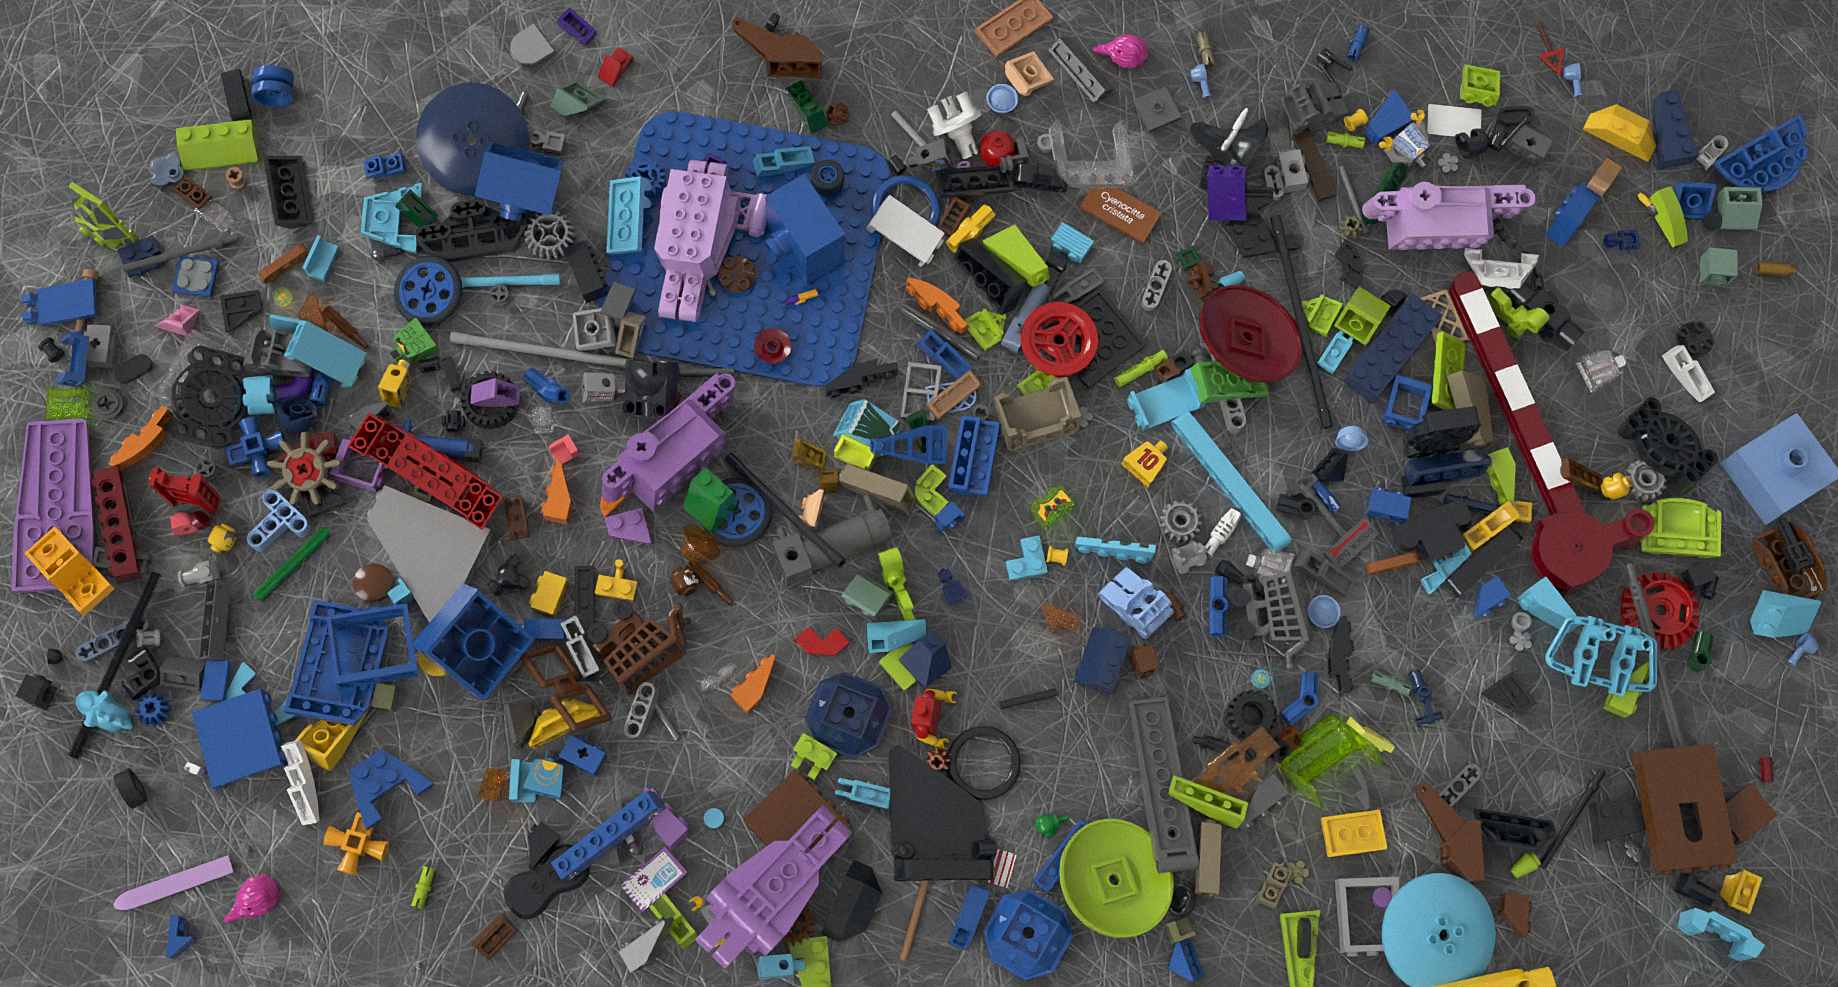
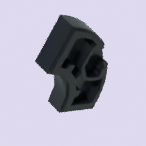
M1344 240L1334 255L1340 261L1343 268L1340 280L1357 289L1362 278L1363 267L1357 250L1350 242Z

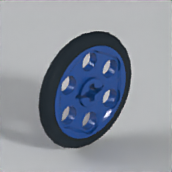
M425 256L411 261L401 270L395 281L393 293L396 307L401 315L410 322L417 318L421 325L427 326L444 321L452 315L461 300L462 281L458 271L450 262L436 256ZM424 268L428 269V275L421 278L419 275L420 271ZM439 273H445L446 275L445 280L442 282L437 281ZM409 282L415 283L412 291H407L406 285ZM425 289H431V292H424ZM448 290L450 293L449 297L442 300L441 293ZM418 299V307L411 309V301ZM434 303L436 310L433 313H428V306Z
M744 478L725 479L722 482L729 489L737 493L735 499L741 514L737 513L734 520V514L731 512L724 520L728 523V527L725 530L716 528L710 533L705 527L703 528L710 538L717 543L730 547L746 546L758 540L768 529L772 520V504ZM753 494L755 496L754 502H745V496ZM752 512L760 513V518L756 521L751 520L749 517ZM739 525L746 526L747 530L744 534L736 532V528Z

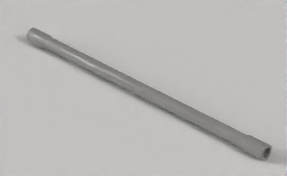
M453 331L450 334V343L483 346L623 368L627 361V358L473 336Z

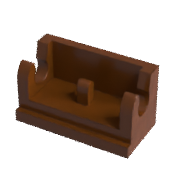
M517 495L514 500L506 498L504 505L511 541L530 537L522 496Z

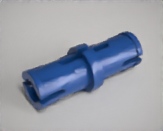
M1359 25L1356 36L1351 42L1352 47L1347 56L1348 59L1352 60L1354 55L1353 61L1359 60L1361 50L1366 45L1365 40L1370 31L1368 26H1365L1363 31L1364 25Z

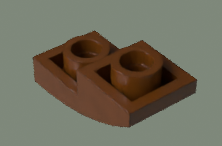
M187 176L173 188L179 196L199 210L212 197L210 193Z

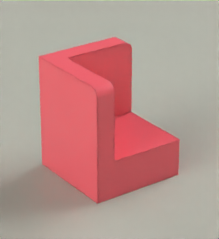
M569 435L548 446L555 460L561 461L562 465L580 456Z

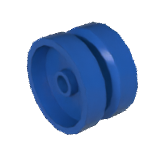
M264 65L253 70L251 97L255 102L271 107L286 106L293 102L294 90L292 87L294 85V74L292 71L275 65Z

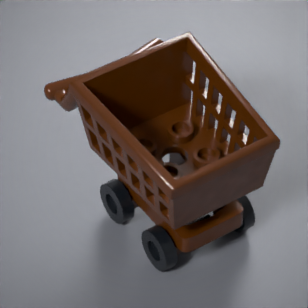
M619 600L613 606V613L620 620L609 631H607L603 624L595 623L587 631L588 638L595 643L593 645L595 651L604 659L603 661L628 694H631L642 683L649 681L686 654V640L683 627L689 625L691 619L689 617L684 618L683 606L680 603L676 604L675 608L667 614L669 633L651 618L642 623L640 616L633 610L631 603L627 600ZM656 635L661 636L664 641L662 642ZM650 641L654 643L657 647L653 649L649 645ZM671 645L677 649L673 654L666 650ZM644 648L648 654L644 655L640 650ZM662 652L668 656L663 661L658 657ZM635 655H637L640 658V660L637 662L633 660ZM654 658L659 662L655 667L649 663ZM627 661L632 664L628 669L624 665ZM645 665L650 669L647 673L641 670ZM620 668L624 671L621 675L617 673V670ZM639 672L641 677L635 680L632 675ZM630 678L633 683L626 686L624 682Z

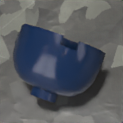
M290 397L280 402L277 417L285 430L292 433H301L308 431L315 424L317 407L312 401L305 399L304 402L300 401L299 397Z

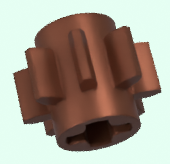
M838 101L837 105L833 103L828 107L826 114L830 123L838 126L839 123L844 124L848 120L849 111L845 104Z
M937 746L935 752L932 750L928 752L930 757L926 759V762L930 763L933 769L940 772L942 767L944 769L949 767L946 762H949L951 757L947 756V749L943 751Z

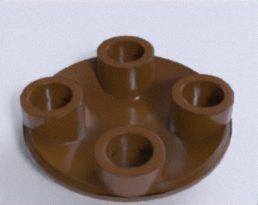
M727 257L719 268L718 278L726 290L739 293L748 290L753 285L756 271L753 263L744 257Z
M367 564L361 567L354 576V591L365 601H382L387 596V592L392 588V575L383 565Z

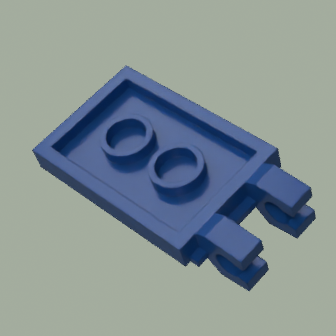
M93 278L39 288L38 291H35L36 294L22 295V303H26L28 307L36 305V311L22 313L23 320L27 321L28 324L40 323L42 326H49L98 316L96 281Z

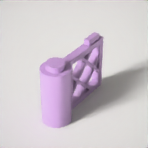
M732 191L733 196H739L741 201L744 199L750 200L748 206L743 209L740 207V215L743 214L745 220L743 224H737L736 229L748 231L749 235L754 237L763 235L767 225L765 200L767 195L761 193L752 195Z

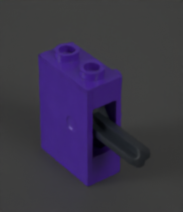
M1209 166L1207 174L1209 220H1246L1248 197H1273L1274 190L1272 187H1247V166Z

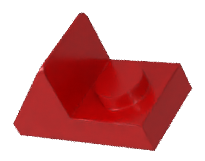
M618 47L611 57L605 56L598 78L614 87L634 60L633 56Z

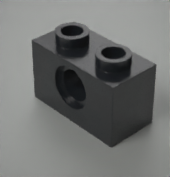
M35 673L34 676L26 674L16 697L30 705L47 711L57 688L52 686V681L47 680L41 675Z

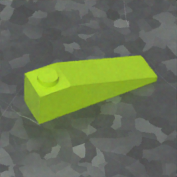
M1175 775L1172 777L1169 795L1213 820L1237 829L1244 821L1248 802Z

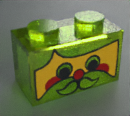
M1061 485L1057 488H1050L1045 493L1046 496L1044 498H1037L1031 503L1032 507L1029 513L1043 530L1072 509L1075 504Z

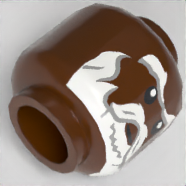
M682 567L673 570L670 584L675 592L685 597L693 594L697 590L699 582L690 568Z

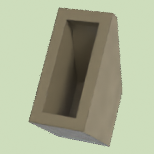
M630 311L625 314L621 320L615 350L616 354L634 358L643 334L646 316Z

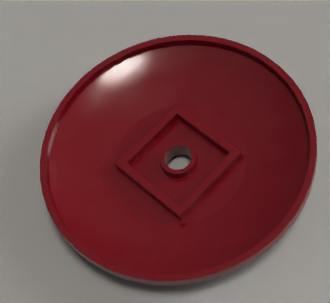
M1229 285L1212 292L1202 304L1199 313V328L1204 343L1215 359L1232 373L1250 381L1271 383L1286 378L1298 366L1302 355V341L1298 327L1287 310L1271 296L1252 287Z

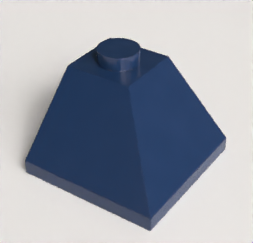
M933 630L919 639L899 659L901 664L924 689L952 668L946 644Z

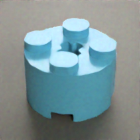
M266 375L244 378L243 385L246 389V394H243L244 406H248V414L276 413L278 403L273 386L276 385L274 376Z

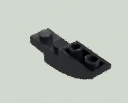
M873 359L853 366L838 375L825 387V396L837 398L844 393L856 394L863 390V382L873 383L881 378L886 380L892 379L898 375L897 362L878 366L877 359Z
M1342 616L1337 622L1328 650L1329 679H1337L1339 697L1348 696L1351 690H1353L1352 679H1349L1348 676L1350 664L1346 658L1353 654L1354 642L1350 640L1351 624L1350 621H1347V616Z

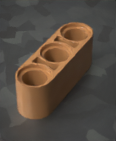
M1607 157L1586 187L1602 197L1622 167Z

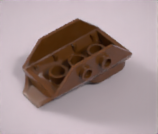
M1792 521L1788 523L1797 542L1804 541L1808 551L1814 558L1815 565L1812 568L1801 569L1796 574L1790 570L1787 559L1782 551L1787 546L1777 527L1751 538L1752 548L1761 566L1769 572L1771 583L1777 588L1779 593L1816 600L1818 595L1826 590L1824 561L1818 555L1813 540Z

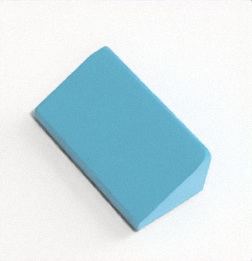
M270 315V329H277L288 334H294L299 322H303V320Z

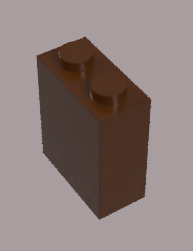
M1752 783L1743 786L1725 801L1734 845L1746 841L1777 816L1776 812Z

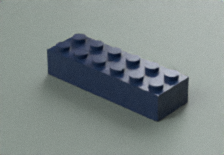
M1413 293L1346 375L1343 382L1373 404L1443 315Z

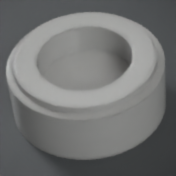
M1050 134L1039 136L1037 140L1039 151L1043 153L1052 152L1055 148V138Z
M1517 612L1511 619L1512 627L1518 632L1527 631L1532 624L1531 617L1525 612Z

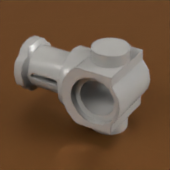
M216 560L201 562L193 566L192 570L179 571L178 580L183 588L196 582L198 584H205L221 580L220 568Z

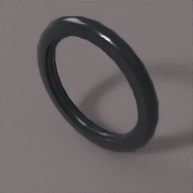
M977 726L965 730L955 738L947 753V756L951 757V760L946 762L949 765L947 772L950 779L975 799L990 800L1004 795L1013 787L1020 774L1021 759L1016 744L1010 736L994 727ZM976 736H991L998 739L1004 744L1010 754L1011 769L1008 777L1001 785L991 790H977L970 787L961 779L957 771L956 759L959 749L965 742Z

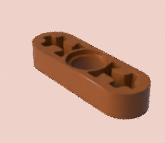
M304 244L294 247L263 268L258 276L264 284L273 282L307 259L309 250Z
M1413 552L1372 562L1366 565V570L1369 576L1416 565L1421 562L1419 552Z

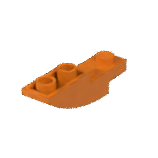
M910 277L906 280L907 292L919 300L918 303L924 310L927 309L931 313L937 309L938 315L941 318H946L951 329L955 332L958 331L961 335L967 330L968 324L958 314L960 313L961 306L952 297L927 282Z
M161 405L152 414L150 422L142 427L139 436L131 433L130 436L124 439L120 450L112 455L109 465L111 467L118 466L121 471L149 455L168 435L163 428L173 414Z

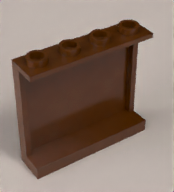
M794 769L743 819V823L768 846L773 841H789L822 805L836 816L835 820L824 830L826 833L839 820L850 829V820L843 813L839 815L834 810L836 806L829 799L825 801L820 796L822 792L815 785L811 787L807 782V776L802 771L797 772ZM820 834L809 848L812 850L824 836Z

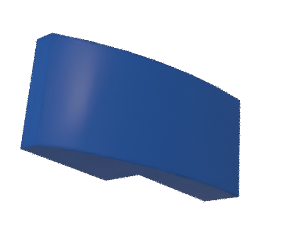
M401 153L384 158L379 155L363 160L366 178L387 177L406 172L404 156Z
M524 619V630L535 639H566V634L560 624L566 621V619Z

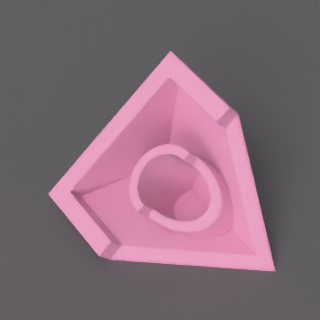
M181 305L180 309H176L175 313L170 314L169 317L154 327L190 337L200 310Z

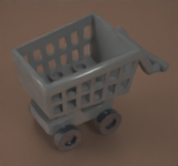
M1287 571L1262 579L1266 600L1257 601L1253 583L1243 584V588L1233 589L1230 593L1231 603L1234 606L1246 608L1248 621H1242L1236 625V636L1240 640L1251 641L1257 636L1266 635L1271 631V638L1274 641L1299 640L1285 653L1286 668L1288 670H1295L1298 667V658L1296 656L1304 651L1313 641L1296 574L1292 571ZM1286 579L1287 583L1282 584L1281 580ZM1275 582V586L1271 587L1270 583ZM1289 589L1290 593L1284 594V590ZM1277 592V596H1272V593ZM1292 599L1293 604L1287 605L1286 600ZM1267 607L1269 623L1261 627L1259 610ZM1294 609L1296 615H1289L1288 610ZM1281 611L1282 616L1275 615V612ZM1290 620H1297L1298 625L1291 626ZM1280 621H1283L1284 626H1280ZM1292 630H1300L1301 637H1294ZM1278 631H1285L1286 637H1279Z

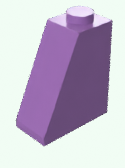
M490 379L472 385L470 404L482 408L519 405L520 386L499 379Z

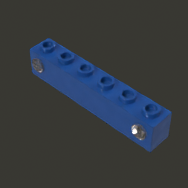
M645 791L552 861V866L561 880L573 879L665 809L664 805L655 792Z

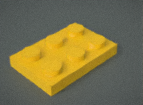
M1380 810L1320 818L1328 858L1388 849Z

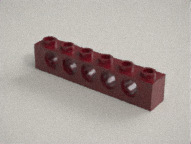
M118 466L94 471L95 478L92 479L94 490L98 492L95 500L97 507L101 508V513L98 514L100 524L104 525L105 531H102L104 543L107 542L108 546L105 549L107 560L111 562V566L108 567L110 577L114 578L118 584L141 579L142 576L122 473ZM108 488H113L110 492H105ZM116 505L114 509L108 510L110 506ZM119 522L117 527H112L114 523ZM123 540L120 545H115L117 541ZM121 558H126L124 562L118 563Z

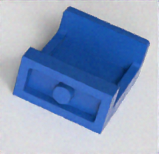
M72 331L61 339V343L72 345L70 370L57 376L56 384L77 387L85 381L89 336H85L83 332Z

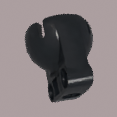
M627 359L624 367L626 379L625 401L622 406L624 414L634 418L662 419L677 407L679 364L668 361L650 362Z

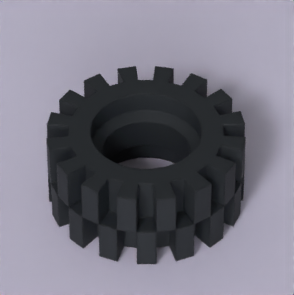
M1205 157L1199 183L1200 189L1208 190L1207 174L1209 166L1220 165V158Z

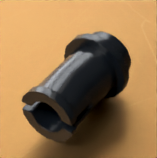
M1716 575L1715 580L1705 583L1704 588L1701 589L1704 599L1712 600L1716 596L1715 590L1719 577Z

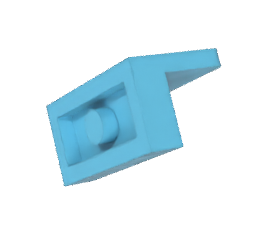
M317 235L303 265L307 276L325 282L339 252V247L325 242L322 236Z
M520 759L511 760L509 800L511 802L534 803L536 801V794L522 791L534 762H521Z

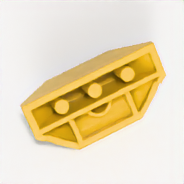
M1617 104L1591 113L1582 129L1646 162H1649L1656 148L1650 121Z
M576 699L562 701V704L576 723L601 715L592 704ZM556 708L544 710L541 713L542 715L537 718L528 743L532 750L572 731Z

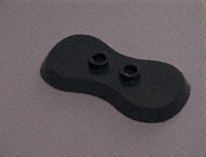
M564 844L555 847L534 871L530 870L519 873L506 883L503 892L504 899L513 914L525 920L535 918L546 909L551 900L556 896L575 890L585 883L589 876V867L571 880H561L551 864L552 861L573 845Z

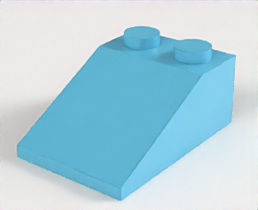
M1547 577L1541 579L1517 598L1522 609L1527 610L1529 614L1560 629L1566 618L1577 617ZM1581 624L1571 625L1569 630L1567 631V634L1575 628H1577L1578 626H1580Z
M1763 590L1750 619L1753 633L1772 638L1804 634L1809 631L1821 601Z

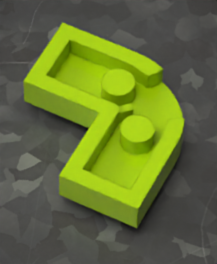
M932 464L918 479L915 486V496L918 503L935 517L949 502L935 491L947 476Z

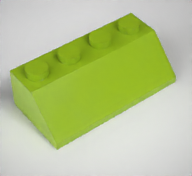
M252 120L176 128L177 147L184 172L259 163L257 129Z

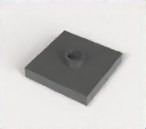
M1166 86L1133 99V104L1148 133L1181 120L1182 116Z

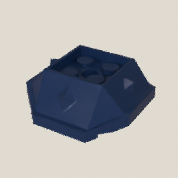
M844 672L819 682L805 720L815 740L837 752V754L854 760L879 747L893 709L882 686ZM851 709L855 715L852 718H847L843 714L844 711Z

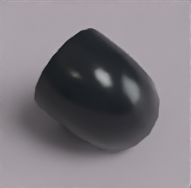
M1395 289L1389 290L1381 296V300L1391 306L1388 310L1391 315L1407 298V294Z

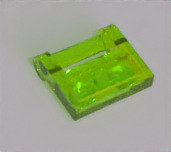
M47 387L45 421L86 420L88 388L55 389L54 387ZM55 397H80V402H55Z

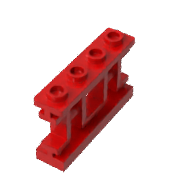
M154 467L153 472L149 475L150 486L170 506H175L177 501L182 505L184 503L198 505L209 514H217L221 496L202 475L193 474L192 479L189 476L182 478L168 475L159 467Z

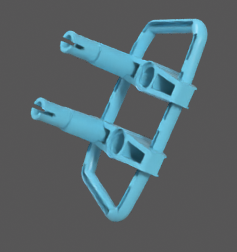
M1596 617L1566 618L1545 656L1549 667L1572 676L1571 684L1581 687H1587L1588 683L1608 687L1609 694L1623 697L1626 690L1650 692L1657 685L1656 640L1641 632L1638 628L1603 622V619ZM1583 624V630L1574 649L1573 668L1554 661L1553 657L1570 626ZM1616 633L1621 634L1614 655L1611 658L1609 680L1591 675L1595 660L1598 657L1599 642L1605 640L1612 641L1615 639ZM1587 649L1588 656L1584 659L1583 652ZM1637 650L1649 651L1648 684L1629 683L1635 666ZM1622 659L1625 660V665L1623 668L1620 667V661Z

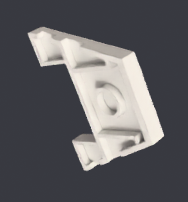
M1465 248L1464 252L1465 258L1481 285L1489 287L1500 286L1509 289L1522 286L1538 263L1539 257L1536 254L1522 253L1521 263L1483 260L1482 249Z

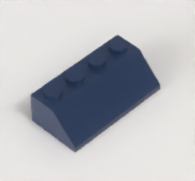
M1471 447L1462 452L1449 451L1445 455L1438 456V454H1432L1422 459L1415 457L1407 462L1404 469L1410 486L1451 482L1483 476L1492 463V459L1482 448L1474 449Z

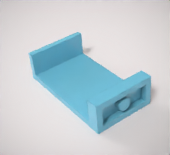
M308 321L299 322L284 357L289 360L297 359L341 382V387L347 388L356 383L358 379L357 373L365 363L364 357L366 352Z
M1191 369L1185 370L1184 374L1180 377L1137 394L1132 391L1127 399L1129 408L1134 410L1136 414V423L1139 427H1142L1143 431L1173 420L1186 411L1191 413L1201 409L1207 404L1199 402L1197 395L1198 386L1196 380H1193Z

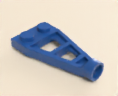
M926 425L884 438H872L870 450L872 454L882 453L925 464H946L947 426ZM925 436L926 452L923 454L914 452L912 450L913 440ZM906 439V451H895V441Z

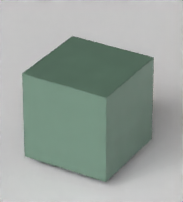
M1710 247L1700 257V283L1728 286L1738 276L1737 250Z

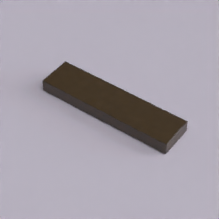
M1310 130L1294 134L1292 140L1296 149H1300L1301 155L1305 157V171L1309 174L1310 182L1318 201L1335 197L1337 193Z

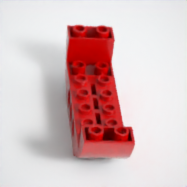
M367 414L348 447L364 457H372L465 515V520L483 530L503 498L498 490L470 469L414 434L374 414Z

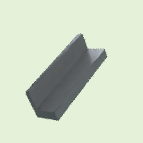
M1059 37L1048 50L1093 103H1097L1106 92L1115 89L1070 37Z

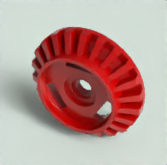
M1053 302L1038 307L1027 317L1022 327L1020 344L1027 362L1032 364L1035 370L1041 371L1047 376L1069 377L1072 374L1081 372L1093 360L1098 346V333L1094 322L1085 311L1069 303ZM1059 322L1058 325L1045 330L1042 329V326L1047 323ZM1056 336H1062L1064 338V343L1060 345L1056 344L1054 342V338ZM1076 336H1081L1082 339L1080 353L1074 352ZM1040 350L1044 351L1046 354L1054 358L1056 361L1052 362L1045 359L1039 353Z
M1653 572L1638 577L1637 579L1641 582L1651 622L1659 628L1658 630L1653 628L1659 650L1673 649L1687 642L1694 635L1700 618L1699 602L1695 599L1694 591L1691 592L1688 588L1689 585L1680 581L1679 577H1673L1669 573ZM1628 585L1621 598V618L1624 626L1638 628L1641 631ZM1656 586L1662 587L1664 590L1649 596L1646 593V589ZM1681 605L1684 606L1685 610L1683 622H1679ZM1657 606L1664 607V615H1659L1656 612Z

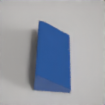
M206 661L201 690L202 700L210 702L225 701L230 661Z

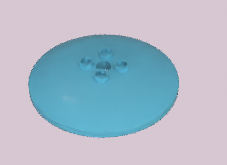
M1429 873L1412 879L1393 896L1384 915L1382 943L1387 961L1394 973L1409 987H1433L1480 977L1489 965L1495 947V922L1486 899L1471 883L1455 875ZM1445 929L1447 937L1442 941L1439 934L1441 930Z

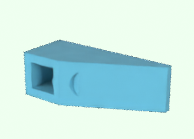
M925 619L867 623L869 653L889 652L919 640L926 635Z

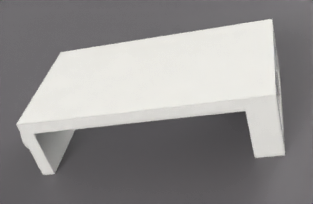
M891 195L884 200L866 228L871 233L877 230L919 259L918 265L920 267L925 263H930L934 257L932 252L935 248L938 249L944 241L941 239L944 232Z

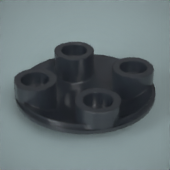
M1702 321L1685 323L1677 332L1678 345H1684L1689 355L1703 356L1714 346L1715 342L1712 334Z

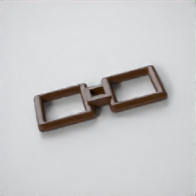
M554 643L526 651L520 657L521 661L539 686L543 689L554 686L558 694L552 695L550 701L573 732L602 724L612 719L611 714L589 685L580 687L575 679L580 678L581 673L560 644ZM556 652L570 673L545 680L530 658ZM586 694L601 715L576 723L561 701Z

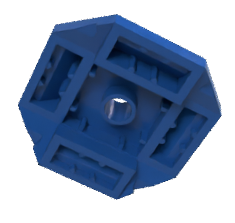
M1031 889L1003 895L983 929L989 959L1024 981L1053 973L1073 938L1065 909ZM1026 928L1031 929L1034 933V936L1030 939L1023 936V930Z

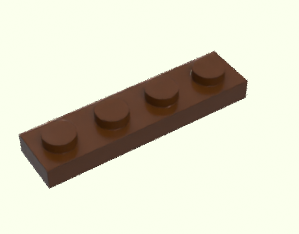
M1569 458L1561 460L1560 473L1563 479L1592 493H1603L1601 490V474Z

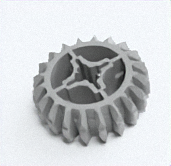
M551 210L550 215L542 213V216L535 215L536 220L530 218L531 224H527L528 231H525L524 235L527 237L525 242L529 244L528 249L533 250L535 256L539 254L541 259L545 255L548 260L551 259V256L558 259V254L564 256V249L574 245L572 239L576 238L575 233H573L575 228L571 226L572 221L567 220L565 214L561 216L560 212L557 211L554 215ZM561 228L565 230V235L562 240L558 235L560 233ZM538 230L542 235L539 242L535 240Z

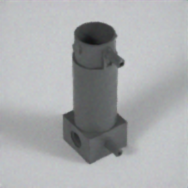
M869 494L863 497L868 510L860 512L855 517L815 531L845 559L873 549V546L892 539V533L882 509L877 510ZM784 527L777 528L780 539L772 542L773 553L786 586L811 578L812 571L833 564L805 535L800 537L797 532L787 536Z

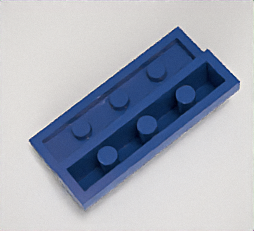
M961 416L948 486L952 492L969 497L970 495L988 497L1001 427L1000 422L984 421L979 417Z

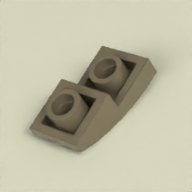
M1274 862L1256 901L1275 909L1293 871Z

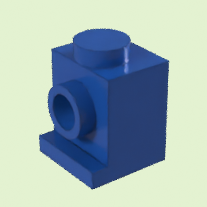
M952 501L935 515L934 524L941 532H945L948 528L952 530L959 523L958 520L961 522L964 520L965 514Z

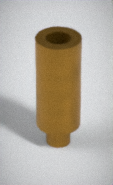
M1758 261L1756 264V274L1787 277L1789 274H1795L1796 268L1790 267L1788 263Z

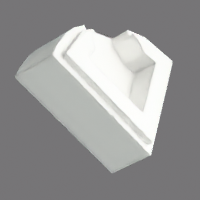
M189 762L184 767L185 771L199 777H203L206 771Z

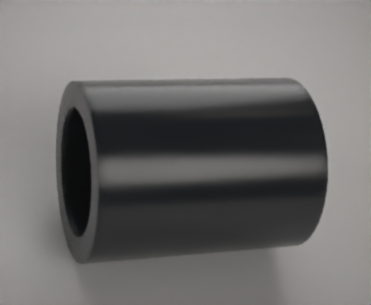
M893 155L887 161V164L897 176L907 169L898 155Z

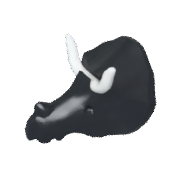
M1245 108L1232 129H1221L1208 125L1205 122H1195L1191 125L1190 131L1200 144L1205 145L1209 149L1212 157L1221 159V166H1247L1263 146L1269 127L1266 120L1261 118L1247 129H1240L1248 113V108Z

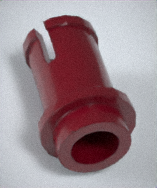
M1761 757L1758 762L1760 764L1761 781L1772 782L1774 781L1772 765L1774 761H1772V757Z

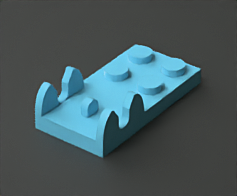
M638 176L610 180L606 253L614 255L642 251L644 208H649L652 204L649 198L644 195V191L652 189L651 183L646 178Z

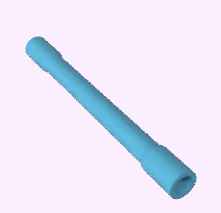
M560 274L460 277L462 288L495 286L499 284L504 286L560 285Z

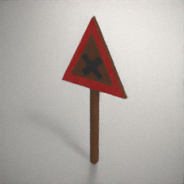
M1539 21L1537 24L1548 52L1538 55V57L1560 76L1564 47L1552 51L1543 26Z

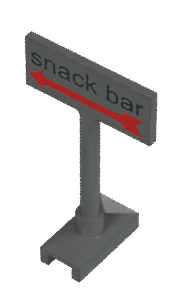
M1311 474L1298 480L1299 485L1291 487L1287 491L1291 496L1302 493L1306 499L1313 500L1317 509L1340 535V539L1328 548L1324 555L1341 569L1380 533L1366 517H1363L1349 531H1346L1316 496V491L1311 486L1318 478Z

